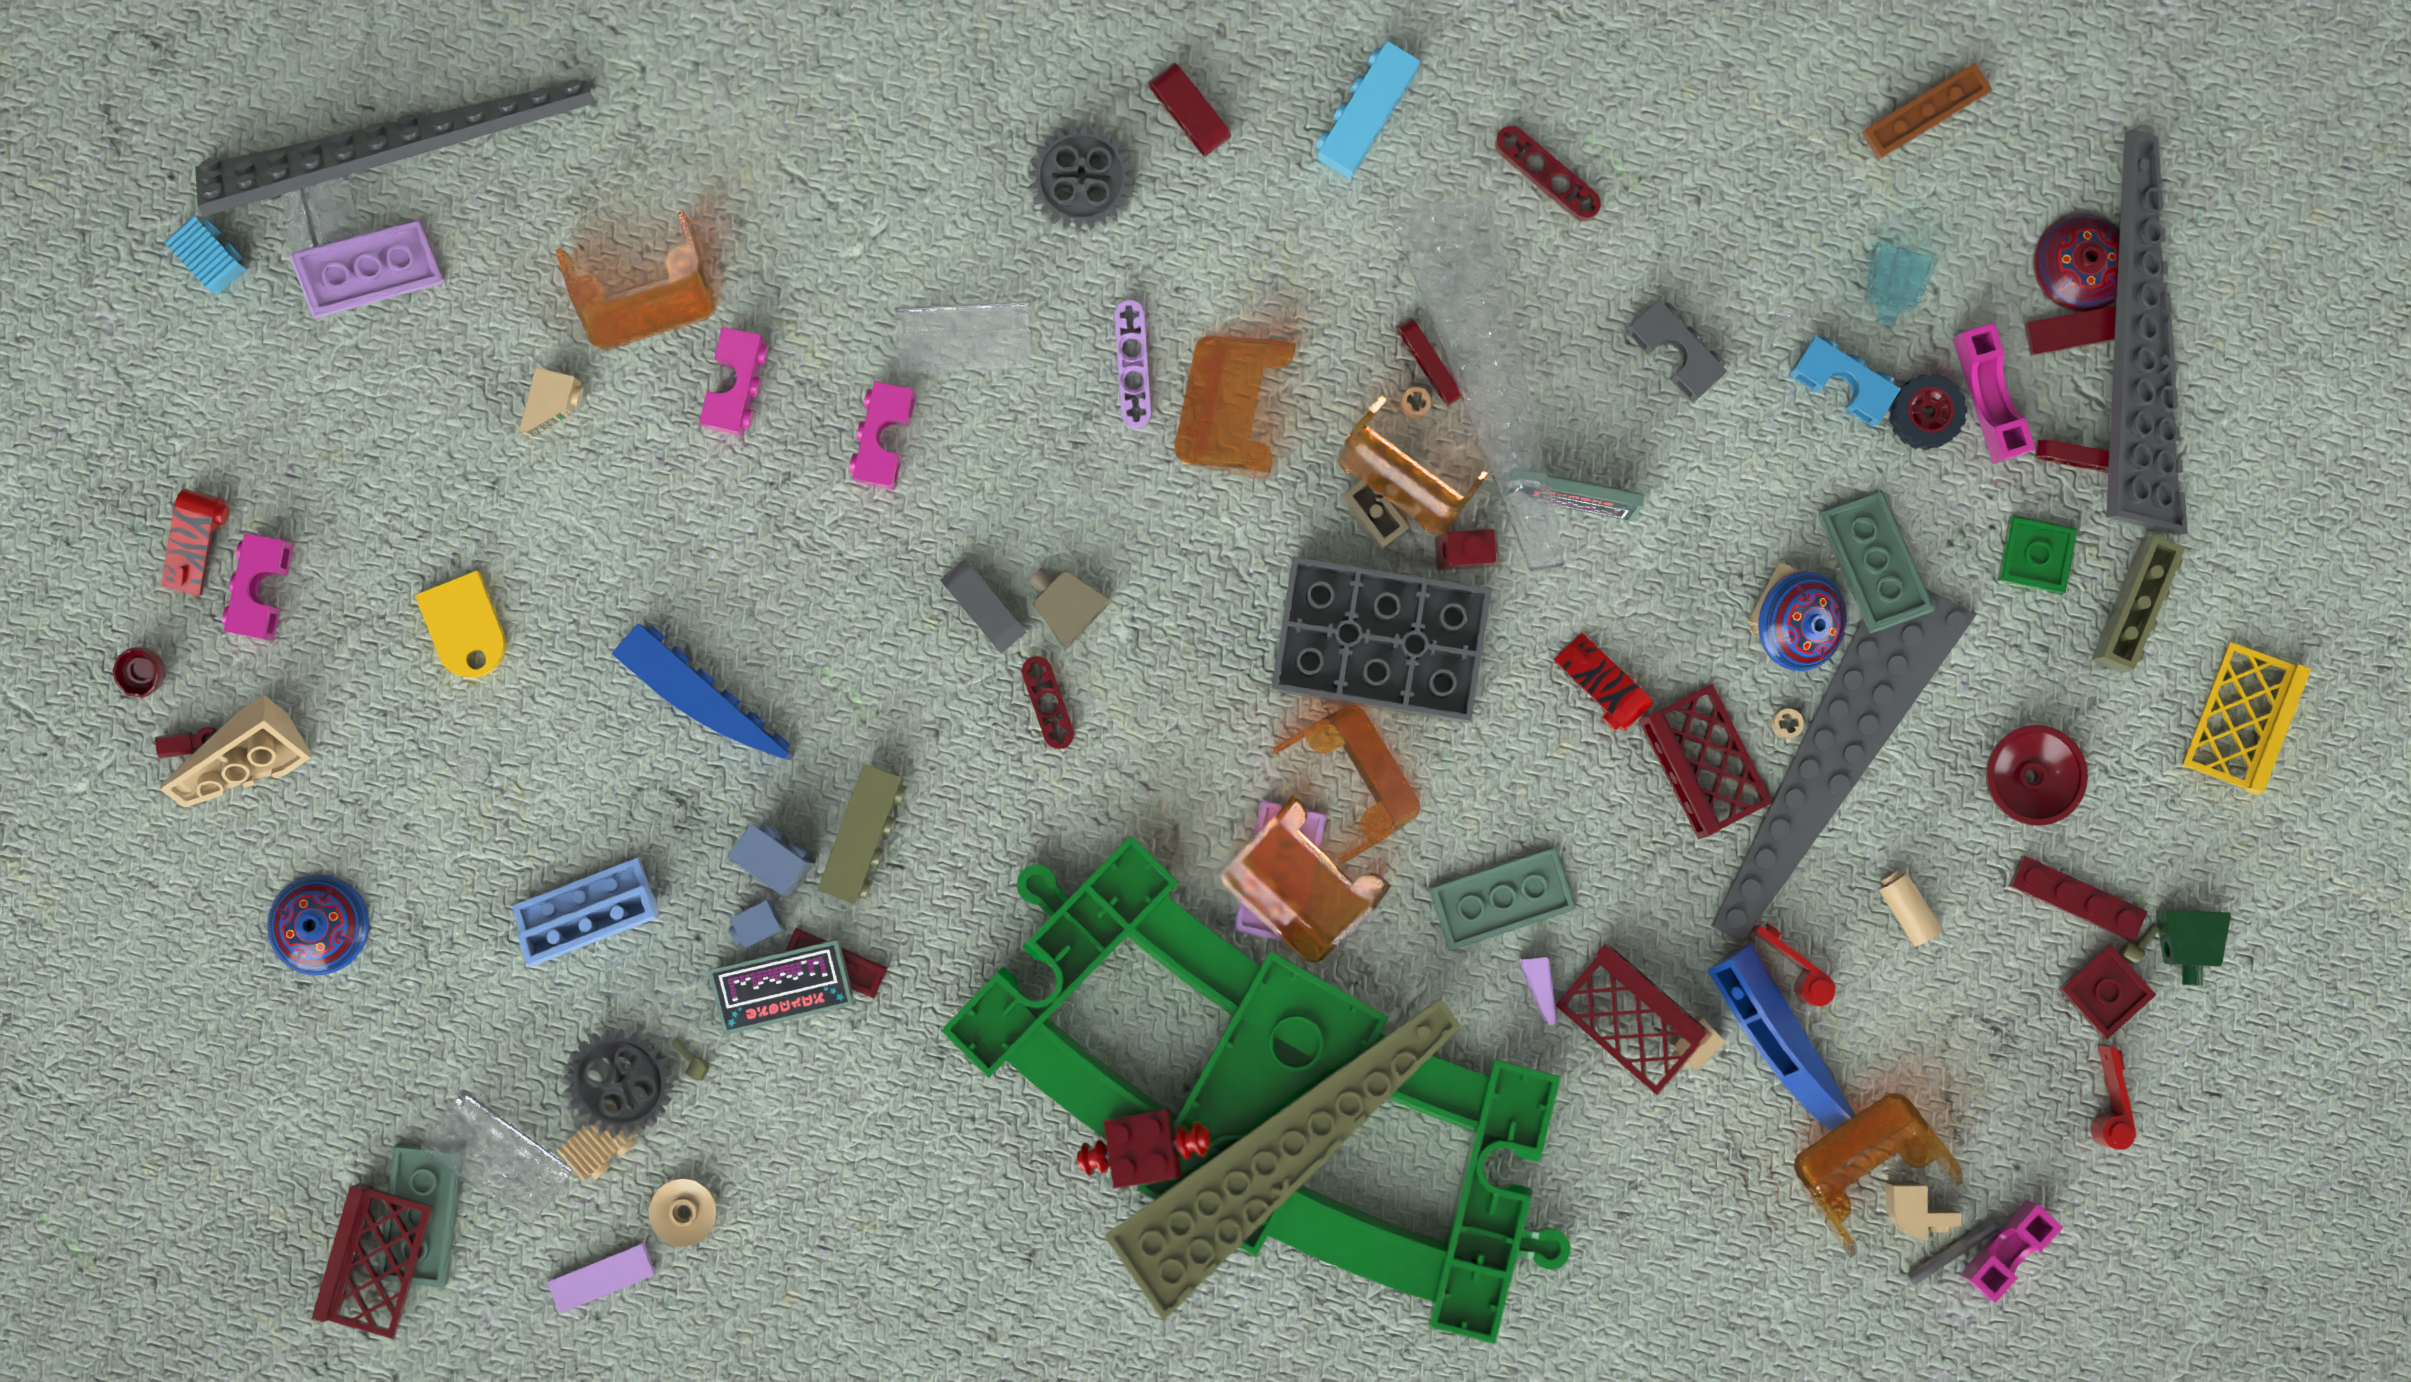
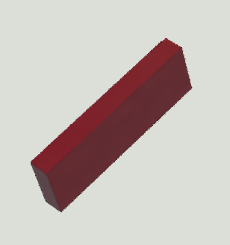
M2116 306L2025 323L2024 327L2030 356L2115 341Z
M795 928L785 951L827 940ZM841 947L852 990L875 999L888 967Z

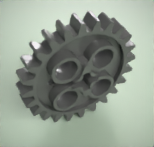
M1083 124L1081 132L1076 133L1073 125H1069L1068 135H1064L1060 129H1057L1058 139L1056 141L1048 136L1045 137L1047 149L1037 146L1036 150L1041 159L1031 158L1030 160L1031 165L1037 168V170L1028 172L1029 179L1037 181L1029 185L1030 192H1039L1033 198L1034 204L1044 203L1040 210L1041 214L1044 216L1052 212L1051 223L1054 225L1062 219L1064 230H1067L1071 223H1075L1078 233H1080L1083 224H1087L1090 231L1093 232L1094 222L1097 221L1105 228L1107 227L1106 217L1108 215L1115 220L1118 219L1116 208L1127 209V204L1122 198L1133 197V192L1126 188V186L1135 185V178L1127 176V174L1134 172V165L1124 164L1130 159V153L1123 152L1119 154L1123 147L1122 141L1111 144V132L1107 133L1103 138L1100 137L1099 126L1094 129L1092 134L1088 133L1086 124ZM1063 155H1071L1075 158L1074 164L1066 168L1061 167L1057 162ZM1096 157H1104L1108 161L1107 166L1099 170L1094 169L1090 163ZM1080 173H1086L1084 184H1078L1077 178H1079ZM1054 174L1064 176L1063 178L1059 179L1052 178ZM1105 177L1111 178V181H1110V182H1104V181H1102V180H1098V179H1103V178H1105ZM1061 187H1068L1073 191V195L1067 200H1061L1055 196L1057 190ZM1094 189H1101L1106 193V197L1100 202L1091 201L1088 195Z
M623 1029L619 1030L615 1038H613L610 1030H606L602 1040L595 1033L589 1039L590 1044L584 1040L578 1046L579 1051L574 1050L569 1056L572 1062H567L563 1068L569 1074L562 1078L561 1083L570 1087L565 1089L562 1097L573 1099L566 1108L567 1110L578 1109L579 1113L575 1117V1121L583 1118L588 1120L585 1130L588 1131L594 1125L598 1126L599 1137L606 1130H610L611 1138L615 1139L622 1130L623 1135L628 1139L633 1134V1128L641 1135L646 1130V1125L652 1128L657 1122L656 1117L661 1118L666 1112L663 1106H667L672 1099L666 1093H669L674 1085L665 1082L672 1075V1071H662V1067L668 1060L667 1058L657 1060L655 1056L660 1048L648 1050L649 1039H645L641 1044L638 1043L636 1032L629 1039H625ZM618 1057L628 1059L631 1063V1068L621 1066ZM603 1058H606V1059L608 1060L609 1064H608L607 1062L603 1061L602 1059H603ZM588 1071L598 1072L602 1081L592 1080L588 1075ZM612 1081H613L615 1084L621 1082V1084L623 1085V1087H622L621 1085H615V1086H614V1084L612 1083ZM633 1087L643 1088L647 1097L643 1098L636 1095ZM604 1100L614 1102L617 1111H609L604 1106ZM627 1104H628V1106L632 1107L633 1109H632V1110H629V1109L627 1108Z

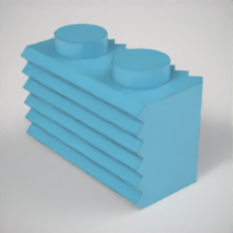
M193 215L164 243L209 291L219 295L241 273L246 271V267L239 261L243 258V255L230 242L226 245L222 243L218 238L221 231L208 218L202 221Z

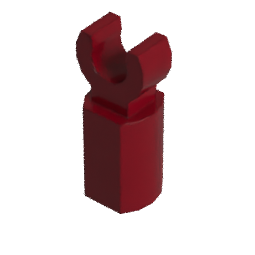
M206 727L199 730L195 735L190 731L156 736L157 756L159 759L194 754L195 750H198L204 744L205 736L215 734L217 731L215 728Z

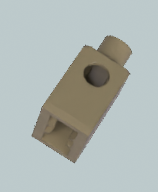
M1040 568L1028 581L1041 594L1034 601L1033 606L1066 649L1110 604L1105 596L1065 570L1054 580L1043 568Z

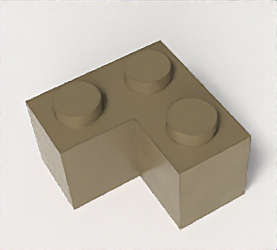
M1394 455L1346 491L1341 498V501L1380 552L1406 534L1410 528L1392 505V502L1411 489L1416 480L1397 455Z

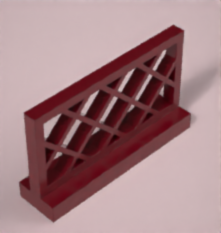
M1713 684L1638 720L1698 839L1711 836L1726 826L1773 803ZM1706 694L1713 705L1710 717L1694 712L1698 698ZM1690 703L1689 709H1686V708H1683V707H1682V706H1684V705ZM1672 711L1685 714L1686 719L1682 731L1671 728L1665 715ZM1692 717L1708 722L1703 739L1688 734ZM1714 725L1725 729L1728 735L1725 747L1709 741ZM1686 739L1701 744L1697 761L1686 758L1683 752ZM1707 747L1723 752L1718 769L1703 764ZM1729 755L1740 758L1743 764L1740 777L1724 771ZM1690 765L1695 766L1694 772ZM1701 769L1717 774L1712 791L1700 786L1698 777ZM1722 777L1738 782L1733 799L1718 794ZM1744 784L1755 788L1761 801L1753 805L1741 802L1740 797ZM1705 795L1710 796L1709 802ZM1716 799L1732 804L1728 818L1720 822L1713 811ZM1737 807H1741L1744 809L1736 813Z
M1604 944L1596 955L1598 956L1555 1006L1655 1095H1659L1700 1046L1705 1044L1713 1034L1615 948ZM1600 966L1610 973L1611 988L1593 989L1592 975ZM1616 979L1625 987H1616ZM1587 982V990H1580ZM1630 991L1635 995L1636 1010L1618 1011L1617 992ZM1611 992L1613 1012L1595 1013L1593 993ZM1576 994H1588L1589 1013L1576 1014L1567 1004ZM1641 1001L1650 1009L1642 1010ZM1637 1014L1638 1034L1620 1035L1618 1015ZM1642 1014H1657L1661 1018L1662 1033L1644 1034ZM1613 1016L1614 1036H1601L1597 1033L1595 1017ZM1589 1017L1590 1025H1588L1582 1018ZM1667 1024L1676 1032H1667ZM1681 1035L1691 1044L1682 1056H1669L1668 1036ZM1662 1037L1664 1057L1645 1058L1644 1038ZM1638 1038L1640 1058L1627 1059L1621 1054L1620 1039ZM1606 1040H1615V1048ZM1669 1060H1677V1062L1670 1069ZM1664 1061L1665 1076L1657 1085L1647 1077L1646 1062ZM1640 1062L1641 1071L1632 1063Z
M358 1183L349 1187L311 1319L321 1322L331 1321L394 1339L397 1335L434 1206L372 1189L373 1186ZM373 1198L385 1201L391 1212L390 1215L376 1222L370 1211ZM394 1204L400 1205V1206H403V1207H402L401 1209L397 1210ZM409 1208L422 1212L419 1225L408 1231L399 1215ZM394 1218L402 1235L387 1243L379 1225ZM368 1220L370 1226L365 1228L366 1222ZM373 1230L382 1247L367 1255L360 1242L363 1234ZM416 1232L415 1239L413 1240L411 1234ZM405 1238L411 1253L408 1260L399 1264L390 1246ZM384 1250L393 1268L378 1276L369 1258ZM358 1253L361 1259L355 1262ZM363 1262L372 1280L357 1288L351 1273L353 1267ZM407 1265L406 1270H405V1274H404V1272L402 1271L401 1268H402L403 1266ZM395 1271L402 1284L400 1291L389 1297L380 1279ZM374 1283L383 1301L368 1309L359 1291ZM349 1286L351 1292L346 1294L347 1287ZM353 1295L363 1313L354 1318L340 1315L343 1301ZM397 1298L396 1305L394 1306L392 1300ZM385 1304L392 1316L389 1328L377 1325L371 1314L372 1311ZM365 1316L367 1322L358 1319Z

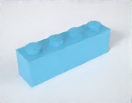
M1389 41L1385 43L1382 50L1376 47L1367 62L1370 69L1366 76L1359 75L1350 90L1354 94L1348 105L1342 102L1333 117V120L1336 121L1335 126L1331 132L1325 130L1318 140L1316 147L1320 150L1317 160L1351 180L1418 72L1421 61Z

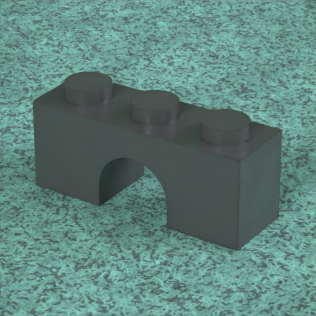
M1658 299L1629 326L1626 333L1647 355L1662 345H1671L1679 350L1682 355L1683 364L1671 381L1694 403L1727 372L1723 367L1725 362L1715 351L1711 350L1709 352L1700 343L1702 338L1695 329L1690 326L1686 328L1678 319L1680 317L1679 313L1671 304L1667 302L1663 304Z

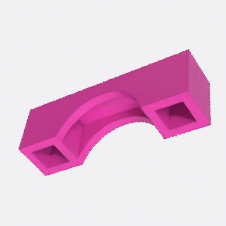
M1995 322L1962 332L1952 340L1992 463L1996 464L2020 457L2035 450L2036 448L2026 418L2015 408L2006 387L2003 372L2005 353Z

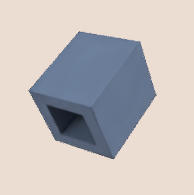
M765 900L730 918L733 924L729 927L731 935L737 945L742 943L744 948H750L786 930L771 900Z

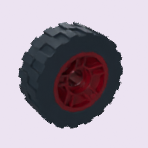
M1924 374L1909 380L1900 387L1901 390L1888 410L1890 412L1889 423L1893 426L1894 434L1898 435L1901 438L1900 441L1904 444L1907 443L1915 449L1923 448L1922 450H1929L1934 447L1936 449L1953 440L1961 432V427L1965 425V415L1968 413L1967 406H1965L1966 399L1964 394L1962 395L1959 391L1960 388L1950 382V379L1939 377L1937 374H1932L1931 376ZM1923 408L1933 409L1934 412L1931 413L1930 418L1923 415Z

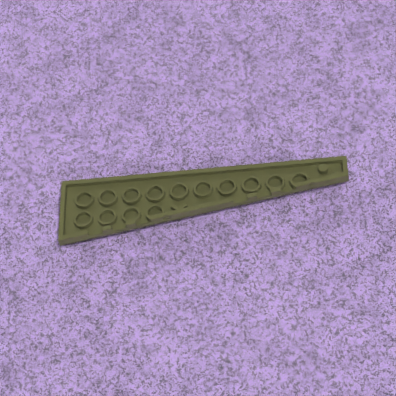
M1442 998L1436 1000L1104 1235L1163 1322L1461 1027Z

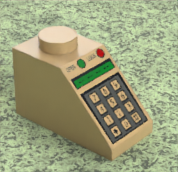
M536 367L519 432L527 437L534 438L574 413L575 406L579 407L583 398V387H580L581 382L574 376Z

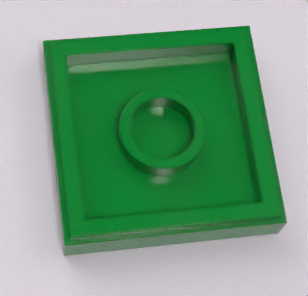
M2014 515L2010 516L1997 581L2059 594L2066 593L2078 528Z

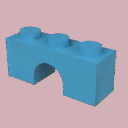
M1815 336L1804 349L1789 376L1815 392L1823 388L1830 377L1845 379L1852 389V397L1845 411L1871 427L1880 423L1901 388L1894 385L1895 380L1883 372L1875 373L1867 368V363L1860 357L1853 354L1848 356L1838 350L1839 346L1833 340L1827 337H1821L1820 339Z

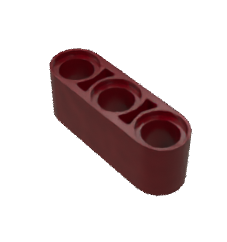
M1173 62L1148 82L1156 98L1204 157L1232 137L1225 123L1177 63Z

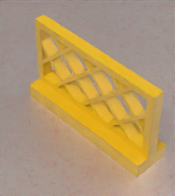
M2229 642L2182 766L2245 789L2244 791L2257 796L2264 793L2311 668L2300 664L2293 665ZM2233 653L2246 656L2252 669L2236 676L2230 665ZM2255 660L2265 664L2258 666ZM2269 666L2285 670L2281 682L2269 688L2260 671ZM2227 671L2230 679L2223 681ZM2255 673L2263 690L2246 697L2238 679ZM2233 682L2241 700L2224 706L2218 695L2221 686ZM2278 688L2275 698H2273L2270 691ZM2265 694L2271 706L2270 711L2267 715L2256 718L2248 701ZM2214 702H2216L2218 709L2211 712ZM2243 703L2251 721L2234 728L2226 710ZM2221 713L2229 730L2212 737L2206 723L2209 717ZM2266 719L2262 729L2259 722ZM2253 725L2259 736L2256 745L2244 749L2236 731ZM2204 733L2207 740L2199 743L2201 736ZM2231 734L2239 752L2222 759L2214 741ZM2208 743L2217 759L2216 762L2207 766L2192 761L2196 749ZM2254 750L2250 760L2247 753ZM2241 755L2247 766L2244 778L2240 779L2230 775L2224 762ZM2219 765L2222 772L2212 767Z

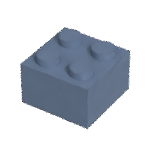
M763 822L761 825L751 823L727 857L781 896H792L815 864L808 859L811 853L796 842L787 844L782 840L784 833L770 823L766 824Z

